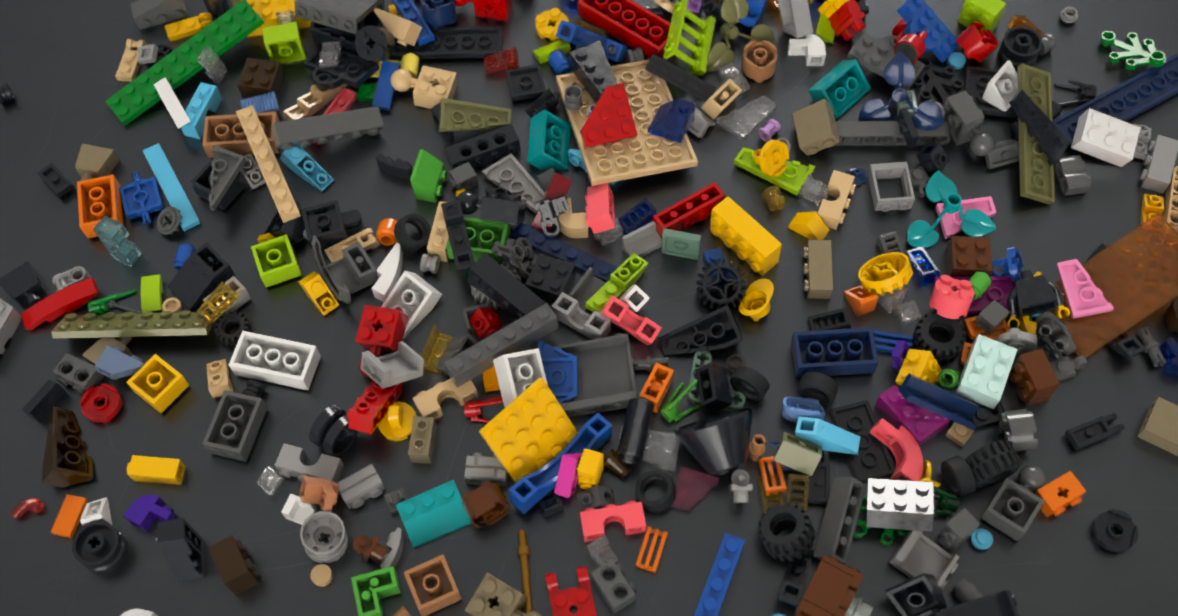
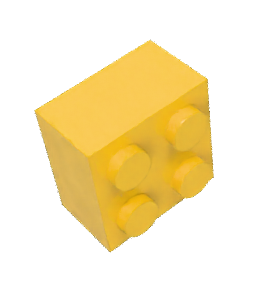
M156 354L126 382L138 396L159 413H162L189 386L183 375Z

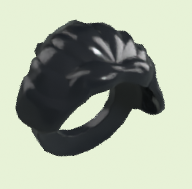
M1036 334L1037 350L1043 349L1050 362L1058 360L1063 351L1057 352L1056 347L1047 337Z

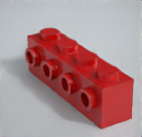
M714 182L654 215L653 221L656 223V231L661 239L664 228L682 231L689 229L698 221L705 220L712 213V209L725 199L724 192Z
M372 380L369 387L365 388L362 396L357 398L355 405L349 408L347 412L348 428L372 434L388 413L389 406L393 405L401 395L403 382L382 389Z

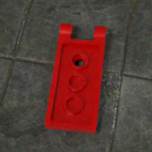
M587 566L576 568L579 586L564 590L558 589L555 572L545 574L553 616H597ZM576 606L578 611L571 613L569 611L570 607Z

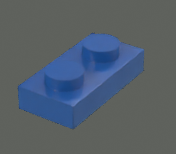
M721 247L703 252L707 267L709 262L715 266V260L717 259L719 265H722L723 259H726ZM722 271L725 278L734 280V276L731 273ZM716 272L711 274L714 282L717 280ZM721 277L719 285L717 286L723 285L724 281H721Z

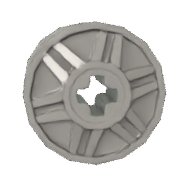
M319 511L311 514L304 521L300 531V538L306 554L312 561L319 564H330L339 560L344 555L348 547V537L343 521L336 514L329 511ZM326 538L329 542L325 544L322 540Z

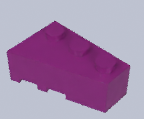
M893 385L879 395L875 404L896 429L901 425L904 426L915 438L919 447L946 429L950 422L949 419L907 401L896 385Z

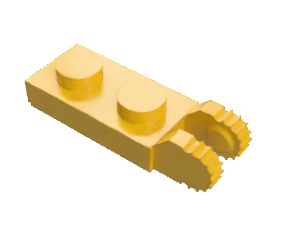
M209 12L200 13L199 16L165 25L169 41L172 42L197 34L213 22L211 19L212 15Z

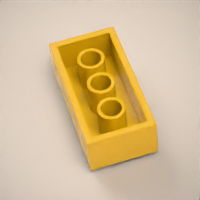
M246 0L264 21V24L249 34L248 37L263 35L262 28L297 22L299 29L311 27L312 21L295 17V0Z
M729 196L712 209L710 222L712 234L723 240L728 248L733 249L741 260H745L754 272H758L763 276L778 264L782 244Z

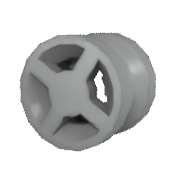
M424 253L421 258L420 271H430L432 274H437L440 266V256L435 255L431 257L429 254Z

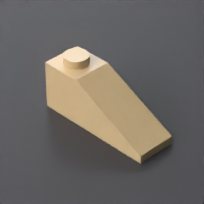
M375 8V13L394 38L398 39L397 43L403 46H407V44L415 45L422 29L421 26Z

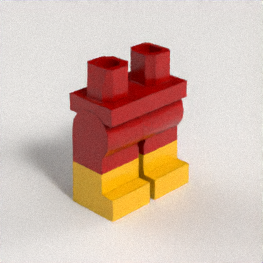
M827 0L818 8L820 14H825L830 21L835 35H842L846 42L856 36L855 33L862 31L866 27L862 21L865 14L861 12L855 0Z

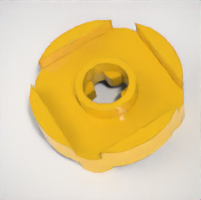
M558 8L542 12L536 16L535 27L537 34L543 39L545 37L550 38V40L561 39L556 37V33L561 20L569 22L568 17L563 12H560Z

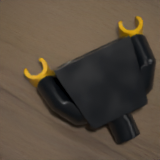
M1025 270L1020 273L1021 280L1016 281L1015 288L1011 289L1007 299V310L1010 312V319L1007 321L1009 328L1011 320L1017 322V328L1020 326L1016 315L1020 318L1056 310L1055 315L1059 319H1062L1061 310H1064L1066 316L1070 315V310L1064 307L1065 301L1061 289L1057 285L1047 281L1043 275L1033 277L1031 270Z

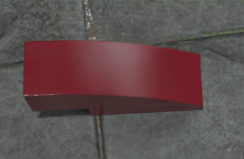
M555 173L542 200L550 198L552 202L553 199L562 197L564 194L567 195L573 180ZM538 209L531 227L544 232L540 223L542 217ZM548 223L546 225V229L548 231L550 230L553 223Z

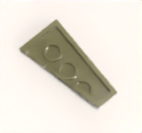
M447 98L441 99L439 132L498 129L511 124V109Z

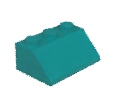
M851 59L842 60L808 91L814 103L825 99L832 106L835 119H838L865 95L871 87L857 60Z
M546 110L530 118L527 163L540 170H549L551 168L554 170H567L569 165L568 151L570 148L571 125Z
M454 480L396 504L414 549L472 524L462 505L463 500Z

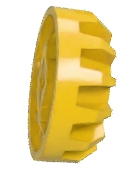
M890 252L867 261L860 268L858 277L864 290L867 289L868 292L884 296L886 292L893 294V290H901L903 284L907 285L913 270L909 258L905 254Z

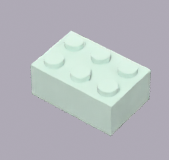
M978 334L970 349L955 394L994 409L1001 399L1017 349Z

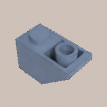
M107 345L95 364V370L115 380L135 374L144 363L142 359L135 355L130 357L124 354V351L119 347L113 346L112 348Z

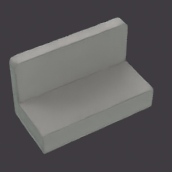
M681 103L677 109L684 127L698 138L703 137L709 126H715L716 124L713 119L690 103Z
M655 221L622 237V249L628 257L633 253L643 257L662 247V239L656 231Z

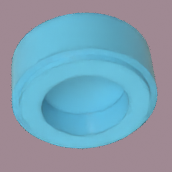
M953 52L948 57L947 64L955 70H959L964 67L966 57L962 53Z

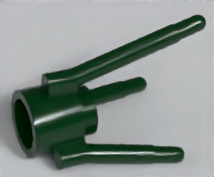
M933 486V491L937 492H933V497L939 499L938 506L942 508V510H934V515L950 516L951 512L956 513L959 508L960 498L955 494Z

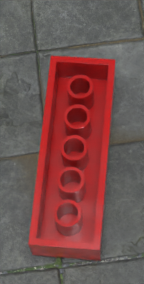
M632 0L578 1V16L634 49L641 47L645 56L651 58L652 54L663 59L670 22Z

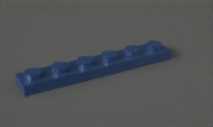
M522 222L518 224L511 235V239L514 240L518 237L526 238L531 243L533 250L574 264L575 269L584 274L589 267L593 268L594 276L606 283L610 280V275L618 268L557 238L547 236L544 232Z

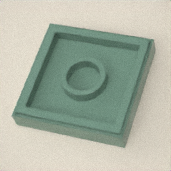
M664 228L661 253L698 260L701 235Z

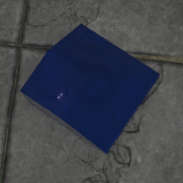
M676 99L661 105L647 132L681 143L694 119L696 104Z

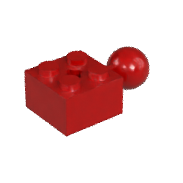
M455 0V6L457 7L465 6L468 2L473 3L475 16L508 21L512 9V0Z
M365 305L355 342L364 348L370 349V352L376 357H380L381 351L396 352L398 350V342L403 340L408 316L401 310ZM360 360V362H359V370H360V372H361L362 375H364L365 377L370 378L366 373H364V372L361 370V360Z

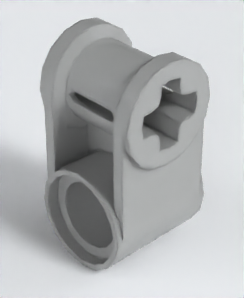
M76 266L68 271L53 276L52 282L56 285V292L92 277L83 267Z

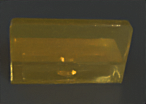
M433 325L421 357L424 359L425 369L441 373L442 371L437 367L439 358L447 352L448 344L454 336L440 333L438 326Z

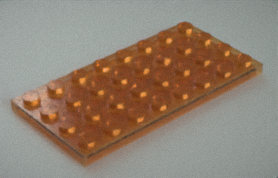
M1159 213L1082 264L1091 277V281L1102 291L1104 298L1108 303H1111L1114 309L1113 311L1072 319L1071 312L1069 316H1066L1064 310L1060 311L1062 316L1060 320L1069 328L1068 331L1073 336L1072 340L1077 348L1074 351L1078 356L1084 355L1086 358L1178 296V232ZM1058 280L1054 284L1061 289L1065 301L1064 307L1069 309L1061 280Z

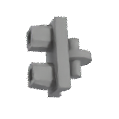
M742 469L734 471L731 476L733 484L729 485V492H733V503L748 502V492L753 490V484H748L749 474Z

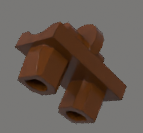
M359 535L354 539L353 548L357 553L363 554L361 560L366 563L371 559L380 564L388 549L378 543L380 538L376 535L373 536L372 541L366 535Z

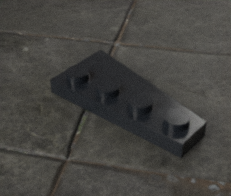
M1020 90L1011 99L1009 104L1020 121L1027 124L1028 133L1031 137L1034 136L1040 144L1037 147L1041 153L1045 152L1049 158L1047 162L1051 166L1057 162L1071 142L1023 90Z

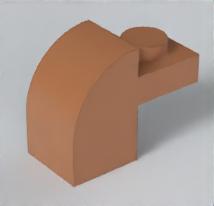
M303 476L299 496L302 503L319 504L322 511L332 512V507L337 502L339 485L327 479Z

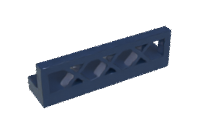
M910 373L899 388V392L907 401L969 429H976L977 424L971 419L979 407L976 403Z

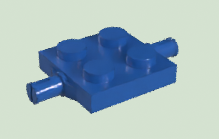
M135 171V173L132 172L133 182L119 187L125 215L128 220L142 216L143 224H150L149 214L164 209L158 183L155 177L140 179L139 172Z

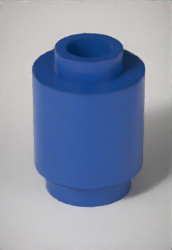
M554 51L550 54L548 62L556 74L563 75L571 72L569 61L562 51Z
M183 243V245L178 246L173 261L176 270H180L190 255L196 251L192 244Z

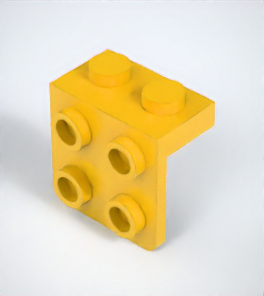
M909 349L895 382L898 386H901L910 373L939 387L938 376L942 369L931 351Z

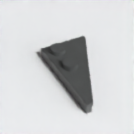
M217 146L213 147L214 159L211 165V194H209V207L211 210L216 209L247 161L245 156Z

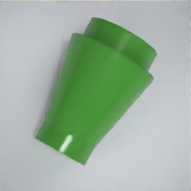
M944 369L939 373V383L944 388H953L958 383L960 373L955 369Z

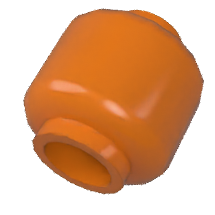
M385 218L378 224L376 237L383 245L390 246L397 243L394 235V227L398 222L397 220Z

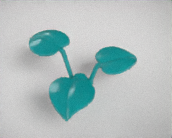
M938 170L929 179L925 192L930 201L935 203L942 201L944 209L932 226L923 220L911 223L907 230V242L909 245L920 249L934 246L939 239V234L933 229L938 225L946 212L952 214L959 211L960 218L963 220L961 229L969 237H983L995 231L996 226L986 214L979 210L968 209L965 215H963V207L960 206L962 198L957 194L956 185Z

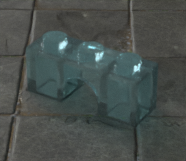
M104 216L93 229L113 259L131 267L142 254L135 243L126 239L129 233L123 224Z

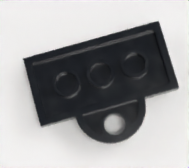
M325 44L304 62L305 68L313 71L312 78L314 84L321 89H333L342 84L358 88L379 69L376 62L365 60L328 44Z

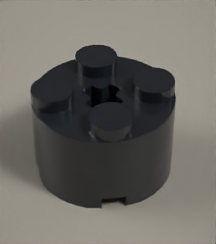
M369 25L356 32L355 48L359 57L368 61L383 62V60H388L392 52H394L395 39L385 28Z

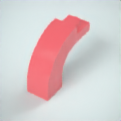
M883 418L880 419L871 428L869 433L884 443L895 457L896 468L890 480L919 481L923 472V456L917 441L904 426L901 425L896 429Z

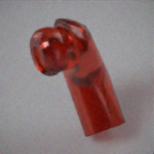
M37 498L22 500L10 515L18 520L28 510L39 513L43 509L42 501Z

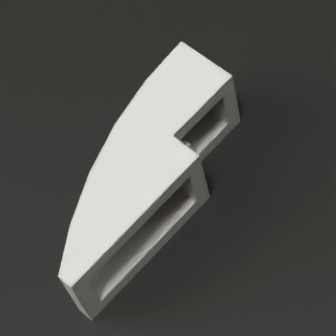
M399 243L394 245L377 269L378 280L372 287L374 297L382 302L386 300L401 276L403 252Z

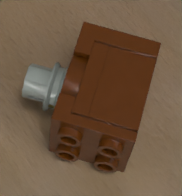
M824 555L794 616H870L873 607L862 602L863 597L859 598L856 594L864 575L860 574V571L855 567H847L841 564L837 558Z

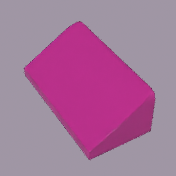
M565 454L562 456L554 491L555 494L568 498L575 493L578 481L577 468L582 454Z

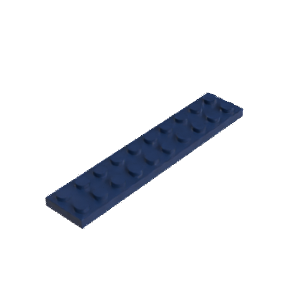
M1178 53L1166 59L1163 66L1151 67L1053 120L1052 122L1071 142L1068 147L1072 151L1075 150L1071 148L1078 119L1089 108L1126 122L1177 94Z

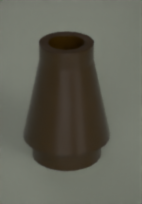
M612 448L603 456V465L624 478L631 469L616 456L617 451Z

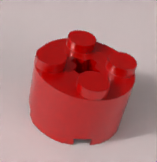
M974 21L958 36L956 42L959 46L963 47L965 50L964 55L968 59L974 58L980 63L998 47L999 43L990 30H984L982 23Z

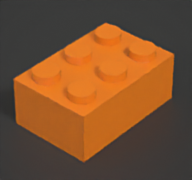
M114 174L77 182L79 227L87 238L124 231L123 205L119 189L121 185Z

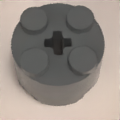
M1029 408L1000 413L1001 421L998 422L999 433H1004L1005 440L1010 441L1015 452L1037 448L1038 439H1033L1037 428L1034 416L1029 411Z

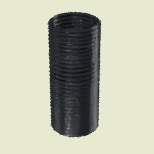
M632 398L628 402L616 454L624 462L632 464L642 462L654 405L649 400Z

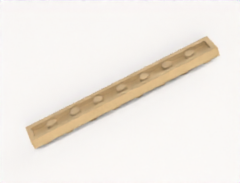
M253 105L236 111L283 223L300 217V212Z

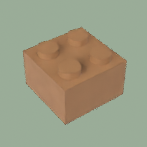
M444 555L404 571L421 616L429 615L462 600Z

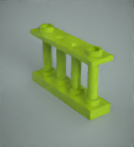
M681 0L673 6V15L667 42L664 47L663 59L667 60L675 55L690 66V74L699 77L706 73L707 58L710 52L716 19L710 16L705 20H701L687 9L688 0ZM685 17L698 25V32L684 23ZM682 30L695 38V45L681 36ZM679 43L693 52V58H690L678 49Z

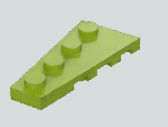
M744 147L734 159V165L798 196L815 170L814 165L809 164V166H805L793 160L792 162H785L784 166L787 167L781 175L777 177L767 176L762 172L760 165L754 161L753 152L756 150Z

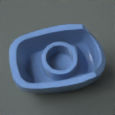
M785 397L783 399L782 415L785 419L797 423L798 416L818 418L824 421L825 411L819 400L803 397Z

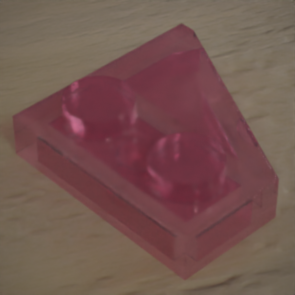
M681 466L675 483L676 498L671 507L689 512L699 500L706 496L713 486L718 484L719 478Z

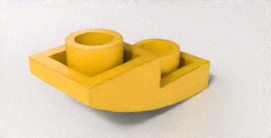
M1143 195L1141 207L1142 230L1159 233L1162 231V213L1164 211V199L1162 196Z

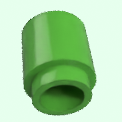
M975 272L969 280L975 293L973 300L980 298L991 285L990 276L985 272Z

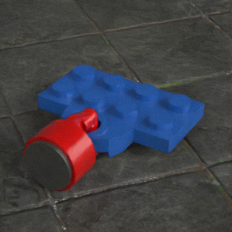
M906 0L897 9L899 15L906 21L907 26L904 29V36L894 47L895 55L901 52L914 64L923 53L931 50L943 63L959 46L956 42L957 37L924 0Z

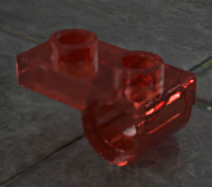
M515 47L484 57V71L487 75L503 69L506 71L507 69L519 68L518 51Z

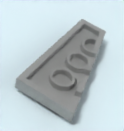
M512 153L482 171V176L498 187L505 188L510 195H520L521 199H526V207L535 213L537 212L538 206L534 207L535 202L542 200L545 192Z

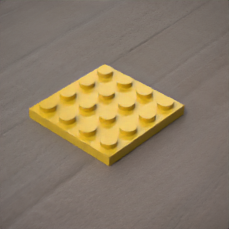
M539 377L487 423L479 433L516 484L524 476L539 470L553 460L573 440L578 431L545 380Z

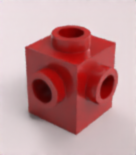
M478 308L469 319L479 338H487L499 331L503 326L493 308Z

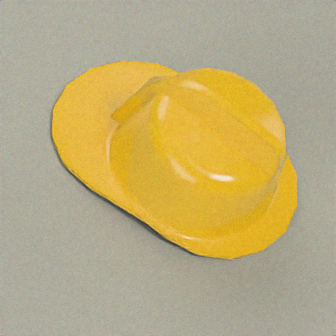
M766 278L754 281L746 290V296L743 297L739 305L741 314L749 316L755 322L766 316L771 309L770 299L774 291L773 283Z

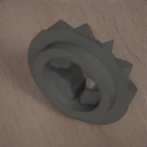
M169 206L160 212L157 218V229L160 233L173 235L174 231H179L178 226L182 224L180 220L183 217L180 214V210Z

